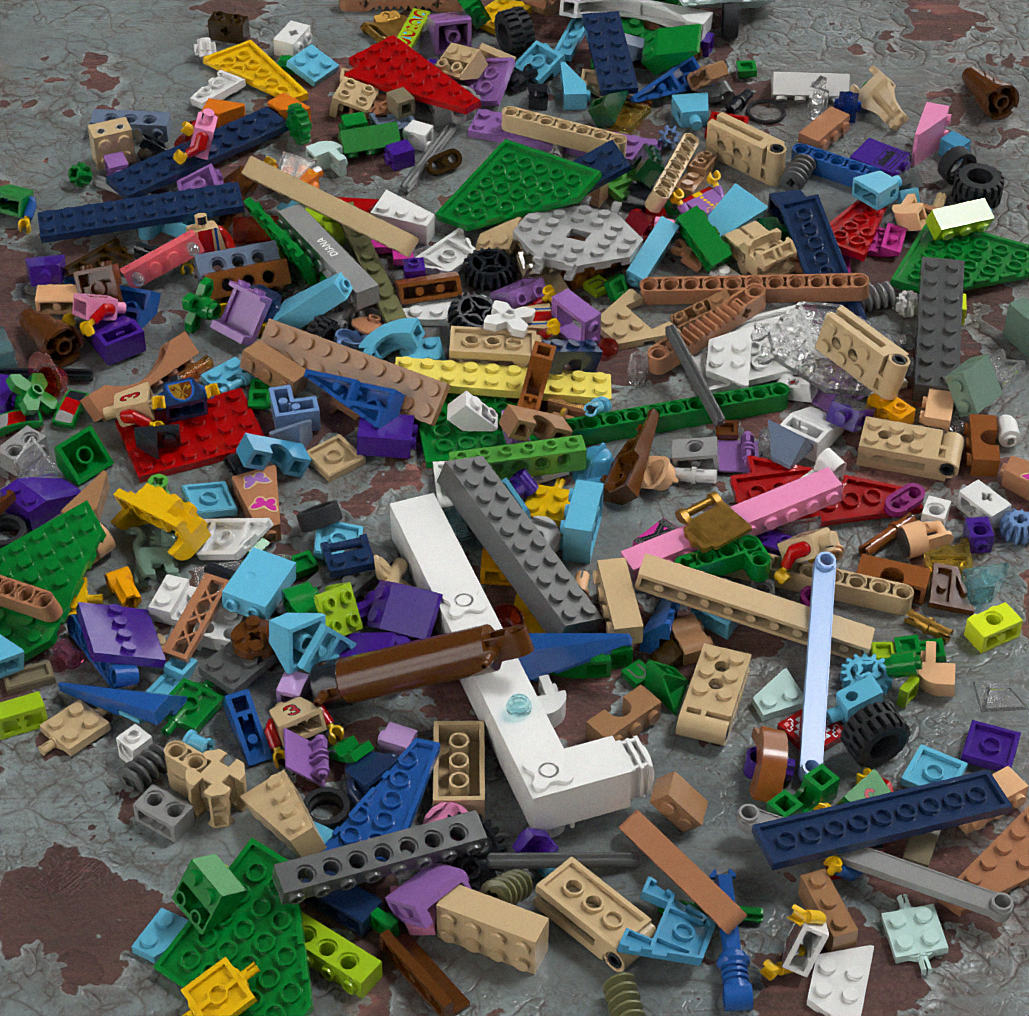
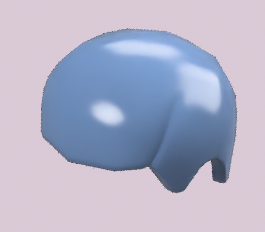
M341 328L335 332L334 342L359 351L358 347L367 335L362 337L357 330L351 331Z

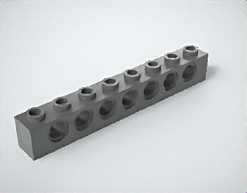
M474 810L274 864L272 879L281 904L290 903L294 905L313 896L324 897L331 891L338 889L349 890L357 884L364 882L374 883L385 876H400L406 873L407 870L414 868L425 869L431 866L432 863L440 861L450 862L458 856L465 854L469 856L478 854L484 849L487 835L477 811ZM451 837H458L461 841H455ZM432 843L436 848L428 847L426 844ZM402 850H408V851H410L412 854L406 855V854L402 853L401 851H402ZM376 857H383V858H385L387 861H385V862L378 861V860L376 859ZM351 864H358L362 868H353L351 867ZM325 871H333L336 875H327ZM307 878L310 882L303 883L299 879Z

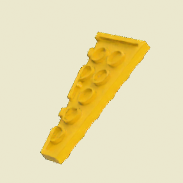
M252 40L203 57V64L218 71L223 70L243 78L246 84L274 97L284 92L300 102L309 99L308 92Z

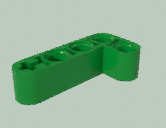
M745 535L718 550L712 548L706 553L697 550L681 555L675 559L674 563H679L717 577L744 569L752 581L764 582L769 578L771 558L756 536Z

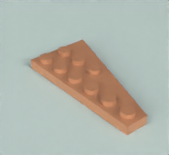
M1029 806L970 864L958 879L1006 894L1017 886L1021 888L1029 884ZM939 899L938 901L959 917L971 912V910Z

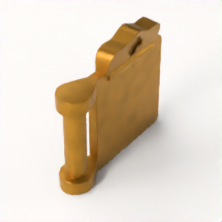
M396 10L383 11L374 16L373 23L364 22L360 26V30L364 34L371 36L378 43L392 35L397 37L407 17L400 15ZM376 28L383 36H380L374 29Z
M716 491L708 493L707 498L686 509L680 508L675 511L678 521L687 525L683 529L684 537L689 541L691 547L699 549L702 553H706L712 548L718 550L752 531V526L724 503ZM709 506H714L712 509L700 514L699 516L693 519L691 518V516L708 508Z

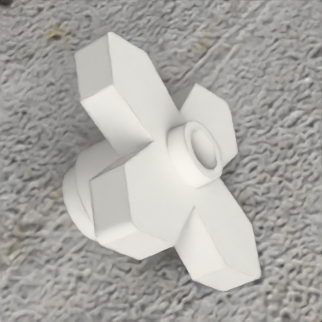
M495 300L492 305L491 315H487L484 320V329L494 332L507 329L512 336L525 338L528 331L527 323H532L535 317V309L525 306L512 309L507 302Z

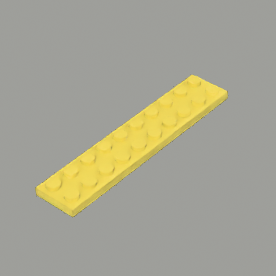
M408 356L396 357L395 364L451 385L448 393L462 394L467 391L471 395L517 399L520 398L528 367H519L517 365L505 366L494 363L481 364L475 362H456L453 360H433L430 358L419 359ZM563 370L562 374H549L542 401H548L552 398L565 400L568 403L587 404L592 399L600 396L607 397L611 401V374L583 372L580 370Z

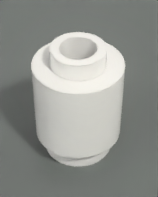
M1010 415L998 417L997 436L999 443L1004 447L1017 445L1021 440V434L1016 420Z

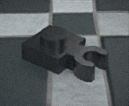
M530 63L523 68V71L516 70L511 74L507 87L514 94H517L529 85V79L538 76L537 70L533 69Z

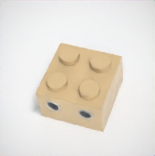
M126 117L87 125L91 154L98 170L105 169L103 155L122 151L128 163L136 162L133 133Z

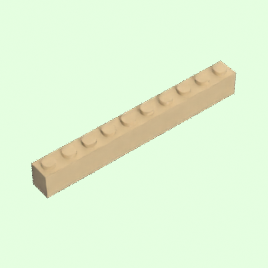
M645 553L634 589L807 645L809 606ZM833 615L830 653L852 660L854 654H857L859 657H862L863 653L868 655L875 628Z

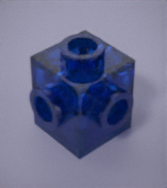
M840 91L839 99L835 98L834 108L850 114L849 122L855 123L856 113H860L862 101H858L859 93Z

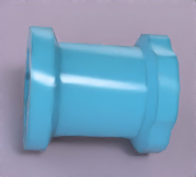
M190 729L182 742L201 753L213 750L215 746V740L211 738L206 739L198 735L193 729Z

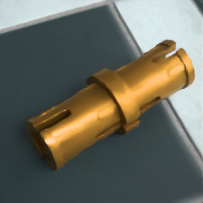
M910 609L906 614L909 617L904 618L905 623L922 630V633L925 635L930 634L936 638H942L946 644L952 638L949 635H953L954 630L937 623L933 617L928 618Z

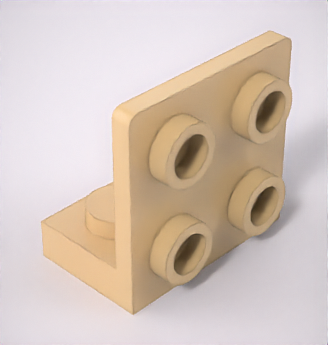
M344 76L332 97L329 115L336 118L339 111H343L345 105L368 113L379 94V89Z

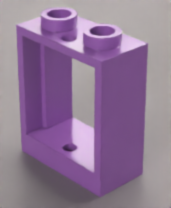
M569 289L552 296L551 316L552 318H557L561 324L558 335L564 340L585 341V339L595 341L597 346L600 347L601 313ZM573 318L581 323V329L573 323Z

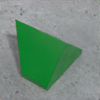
M649 660L646 663L645 687L676 716L690 681L675 667Z

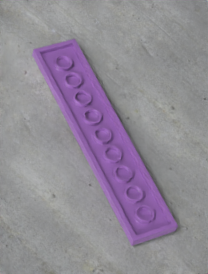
M478 109L468 129V137L501 143L508 139L534 149L551 151L553 146L552 143L504 131L501 128L502 113L488 109ZM622 134L627 137L625 158L630 165L632 159L644 143L648 146L652 144L660 150L659 154L663 150V141L658 142L656 139ZM567 147L563 148V154L579 157L586 154L583 151Z

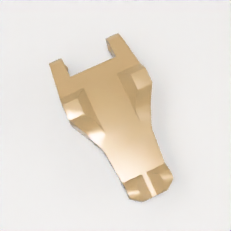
M872 65L869 71L874 76L861 89L856 84H853L850 87V91L857 98L863 109L878 114L889 125L890 129L897 131L901 125L908 121L909 117L902 111L896 101L894 93L896 85L876 66Z

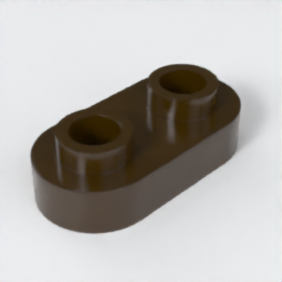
M454 148L433 155L425 163L426 171L432 176H438L461 165L462 155ZM448 157L452 158V163L448 160ZM432 163L436 165V169L432 167Z

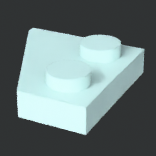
M786 668L753 697L752 705L761 720L766 721L801 710L803 708V693Z

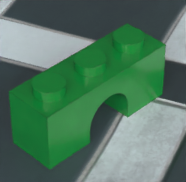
M821 763L803 776L802 785L794 795L786 789L767 802L766 811L781 817L813 811V808L819 803H830L837 798L840 778Z

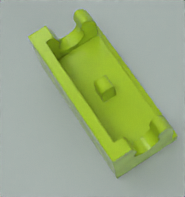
M39 691L0 702L1 740L40 729V725L48 720L46 708Z

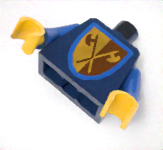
M174 375L169 379V382L163 384V391L158 396L151 397L152 409L162 411L165 408L167 423L207 415V400L212 399L215 395H220L217 383L203 386L197 384L194 378L182 379L181 376Z

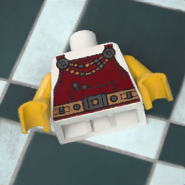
M796 904L792 906L794 911L791 916H787V919L794 922L785 940L783 961L776 964L770 959L764 961V967L759 972L765 978L772 981L777 975L781 976L794 972L806 978L808 977L829 937L826 915L822 911L804 910Z

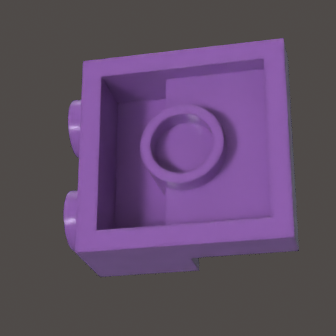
M211 163L176 181L179 191L189 188H201L208 185L225 184L222 173L219 169L215 170Z
M543 277L522 278L489 294L492 301L507 302L512 309H517L525 306L527 302L533 303L540 296H544L542 290L546 285Z

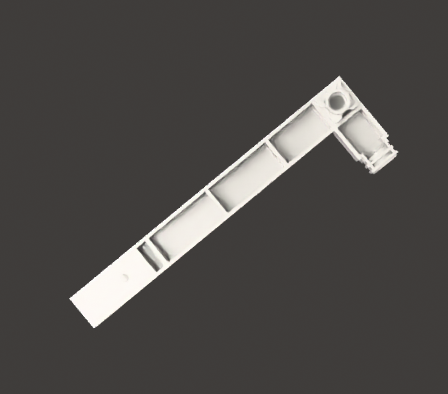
M431 493L390 503L392 540L400 557L408 562L409 567L407 571L414 586L443 594L434 623L437 634L441 635L484 624L491 625L494 630L503 629L435 494ZM518 658L503 661L498 671L460 679L478 720L484 721V732L530 828L545 830L550 837H556L564 831L567 824L570 828H574L575 822L631 807V800L635 799V797L652 794V784L654 782L653 764L647 749L641 744L637 735L631 739L625 738L624 741H615L613 736L569 748H563Z

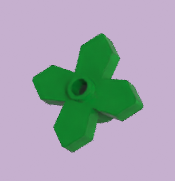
M205 277L199 282L196 294L189 292L183 297L182 307L184 310L189 311L184 322L186 332L192 334L200 328L202 318L216 320L220 316L221 305L216 300L210 298L214 290L213 279Z
M32 373L28 380L20 374H10L5 380L10 390L18 394L15 397L14 406L16 409H21L23 415H34L39 408L46 414H55L59 403L54 396L44 391L48 382L42 373Z

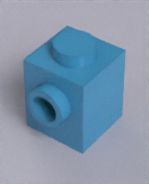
M952 130L940 139L938 155L943 156L948 150L956 146H964L971 152V140Z

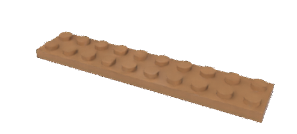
M270 318L260 341L305 369L396 389L405 395L399 413L414 415V419L432 426L436 425L451 385Z

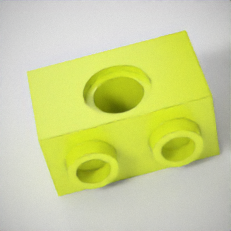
M1004 602L967 618L964 636L980 653H984L1020 637L1023 620Z

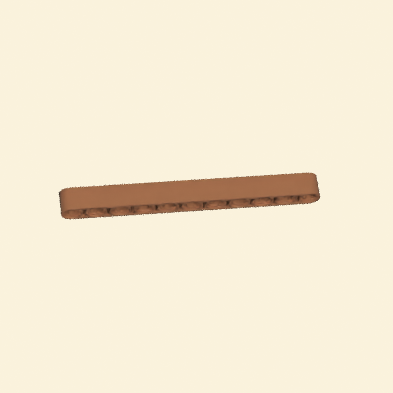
M863 273L647 277L642 279L639 284L643 303L647 305L695 304L724 289H727L732 296L751 283H760L765 287L766 303L864 301L869 297V277Z

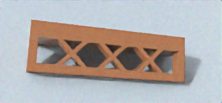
M208 573L204 574L162 648L166 662L170 658L186 663L189 662L222 603V590L230 580ZM218 585H221L222 588L220 589L219 592H217L218 589H219V586H218ZM196 622H199V629L193 632ZM187 644H189L186 652L183 654Z

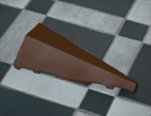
M245 166L238 167L224 178V183H239L242 201L251 197L259 183L241 174ZM244 202V212L219 217V225L223 226L230 235L246 213Z
M654 408L647 412L648 416L644 425L639 424L637 426V435L627 440L612 461V467L608 475H602L600 481L604 483L603 501L624 505L638 498L660 415Z

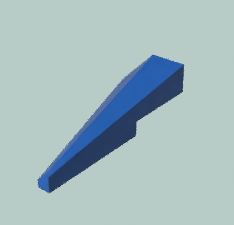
M694 56L675 65L628 99L632 103L692 91L687 75L698 70L700 66Z
M65 276L64 283L76 285L74 277ZM120 285L122 299L126 303V313L123 316L134 319L143 328L157 314L161 293Z
M308 369L304 373V377L379 429L398 417L405 395L396 389L362 383L357 379Z
M661 598L643 630V642L640 643L639 652L652 654L661 646L662 639H670L674 618L678 615L679 603Z
M529 633L534 651L518 659L529 681L537 682L539 681V676L552 672L558 674L590 662L592 657L602 653L608 655L612 653L611 650L624 645L630 647L632 646L633 638L629 633Z
M59 682L58 684L59 690L65 694L118 716L119 710L157 726L168 714L174 716L188 701L187 696L65 682Z

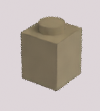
M404 87L386 93L387 109L398 120L415 114V98Z

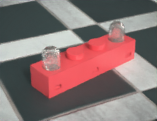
M191 229L120 268V271L129 287L139 288L194 258V256L205 252L196 233Z

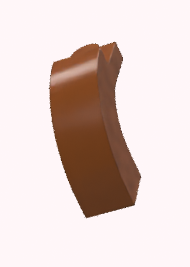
M535 340L517 406L539 411L556 346Z
M761 726V728L754 727L751 735L756 744L757 758L749 792L754 800L768 802L782 792L788 760V739L785 731Z

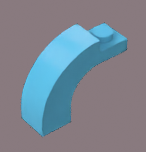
M418 318L394 320L372 331L361 342L358 349L360 352L383 360L395 350L418 348L425 332Z

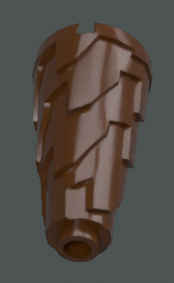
M974 66L964 70L962 73L963 82L975 97L979 107L992 120L1005 119L1013 113L1011 111L1013 107L1017 108L1019 92L1013 85L1008 82L1005 83L995 75L993 77L988 72H983Z
M31 308L21 312L19 321L21 327L32 338V341L38 346L43 357L49 363L64 367L72 364L81 355L79 349L80 346L84 347V340L82 334L75 327Z

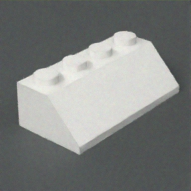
M773 72L771 77V98H776L777 101H787V98H795V101L804 102L806 99H814V102H825V99H832L835 103H842L849 97L850 74Z

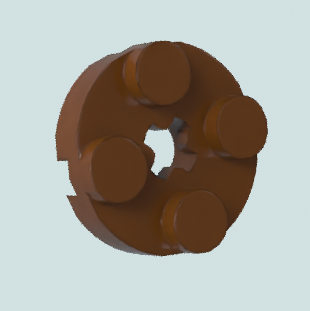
M251 615L246 618V621L236 625L230 634L234 653L243 659L254 660V657L259 656L265 659L275 653L269 643L268 620ZM255 637L260 638V640L255 639V640L251 641L252 638H255Z

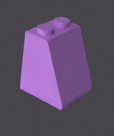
M464 11L427 15L428 33L435 55L443 54L451 43L472 47L471 17Z

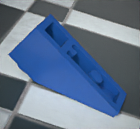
M249 688L226 695L222 704L248 767L272 760L273 758Z

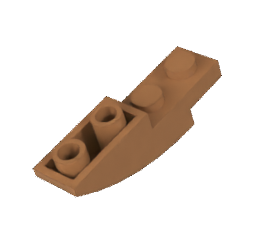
M699 151L688 164L687 173L677 183L674 192L680 188L684 192V197H689L704 189L707 184L706 178L710 172L712 174L718 155H714L709 151Z

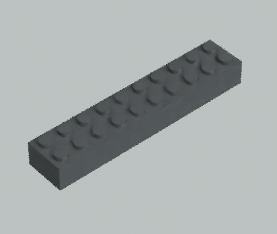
M483 456L445 461L437 483L546 633H596L603 620L602 615Z

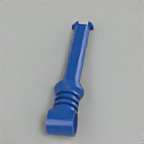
M714 869L709 878L714 880V883L735 902L732 879H736V874L731 869H728V874L717 875L716 869ZM737 926L729 935L720 928L722 953H720L716 964L721 970L724 1011L753 1010V989L748 976L750 957L741 950L739 927Z

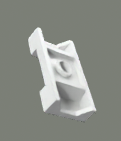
M167 574L148 606L151 620L175 626L197 587L190 586L189 579ZM221 603L212 621L235 627L243 622L246 616L222 608Z

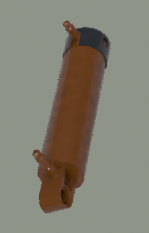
M484 624L347 657L341 656L315 663L310 671V687L315 699L313 704L315 707L324 705L327 710L350 706L357 702L495 672L501 668L503 661L529 655L534 651V646L525 625L494 630L491 625Z

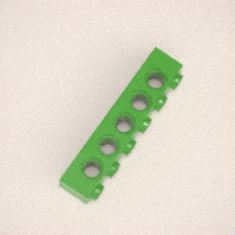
M582 435L449 452V461L483 456L501 480L504 478L509 480L512 475L523 468L528 471L531 477L586 470L587 449Z

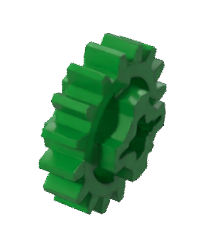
M299 102L290 104L286 119L289 134L293 137V140H296V144H299V146L308 144L312 129L308 112L305 111L304 107L302 108V104H299Z

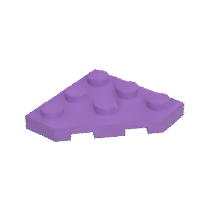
M513 57L485 58L488 66L478 79L462 80L466 86L476 92V95H480L482 106H500L516 63Z

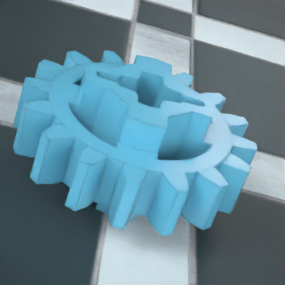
M863 653L862 657L854 654L853 660L846 658L845 664L841 665L840 681H843L842 687L845 688L869 675H873L886 695L888 689L892 688L893 676L888 677L884 658L877 660L876 654L868 657L866 653Z

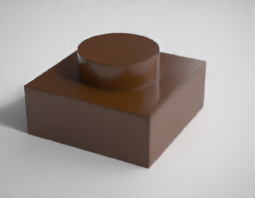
M724 420L725 423L723 425L715 426L717 440H738V420Z

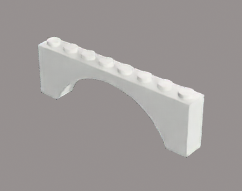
M561 0L559 15L572 18H580L585 13L619 11L620 16L642 19L666 27L701 24V41L705 38L707 32L711 30L713 17L712 11L653 0Z

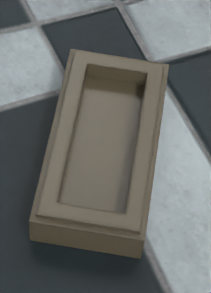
M50 660L25 666L24 670L3 677L8 695L56 683Z

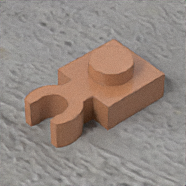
M678 238L670 252L677 256L680 255L682 257L680 261L698 272L702 267L701 262L691 248L686 246L684 240Z

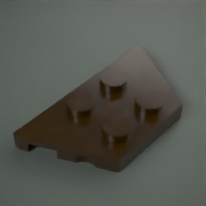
M115 237L63 267V275L74 277L73 272L80 271V266L92 264L93 268L100 267V262L110 260L112 264L118 263L120 270V268L130 264L135 259L128 253L125 246H120L119 239Z

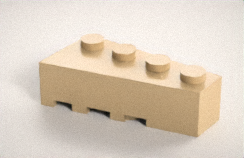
M626 558L597 560V570L593 571V580L596 585V595L602 610V617L606 622V632L629 633L633 638L632 644L642 643L643 623Z
M285 770L272 775L266 781L240 796L252 816L257 821L259 820L266 829L274 833L280 841H283L299 858L319 853L327 848L298 790Z

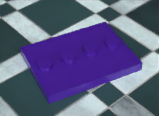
M78 602L76 612L92 661L164 668L166 658L147 609L122 607L117 604L102 605Z

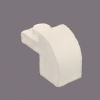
M549 675L539 676L538 693L540 696L537 697L553 728L562 723L566 715V691L558 692L557 685L555 683L552 684Z

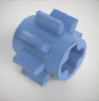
M666 125L664 126L665 132L662 130L658 131V134L661 136L657 141H663V149L669 146L672 150L674 149V143L678 144L680 142L678 136L682 133H677L676 126L669 129V126ZM666 135H672L673 139H666Z

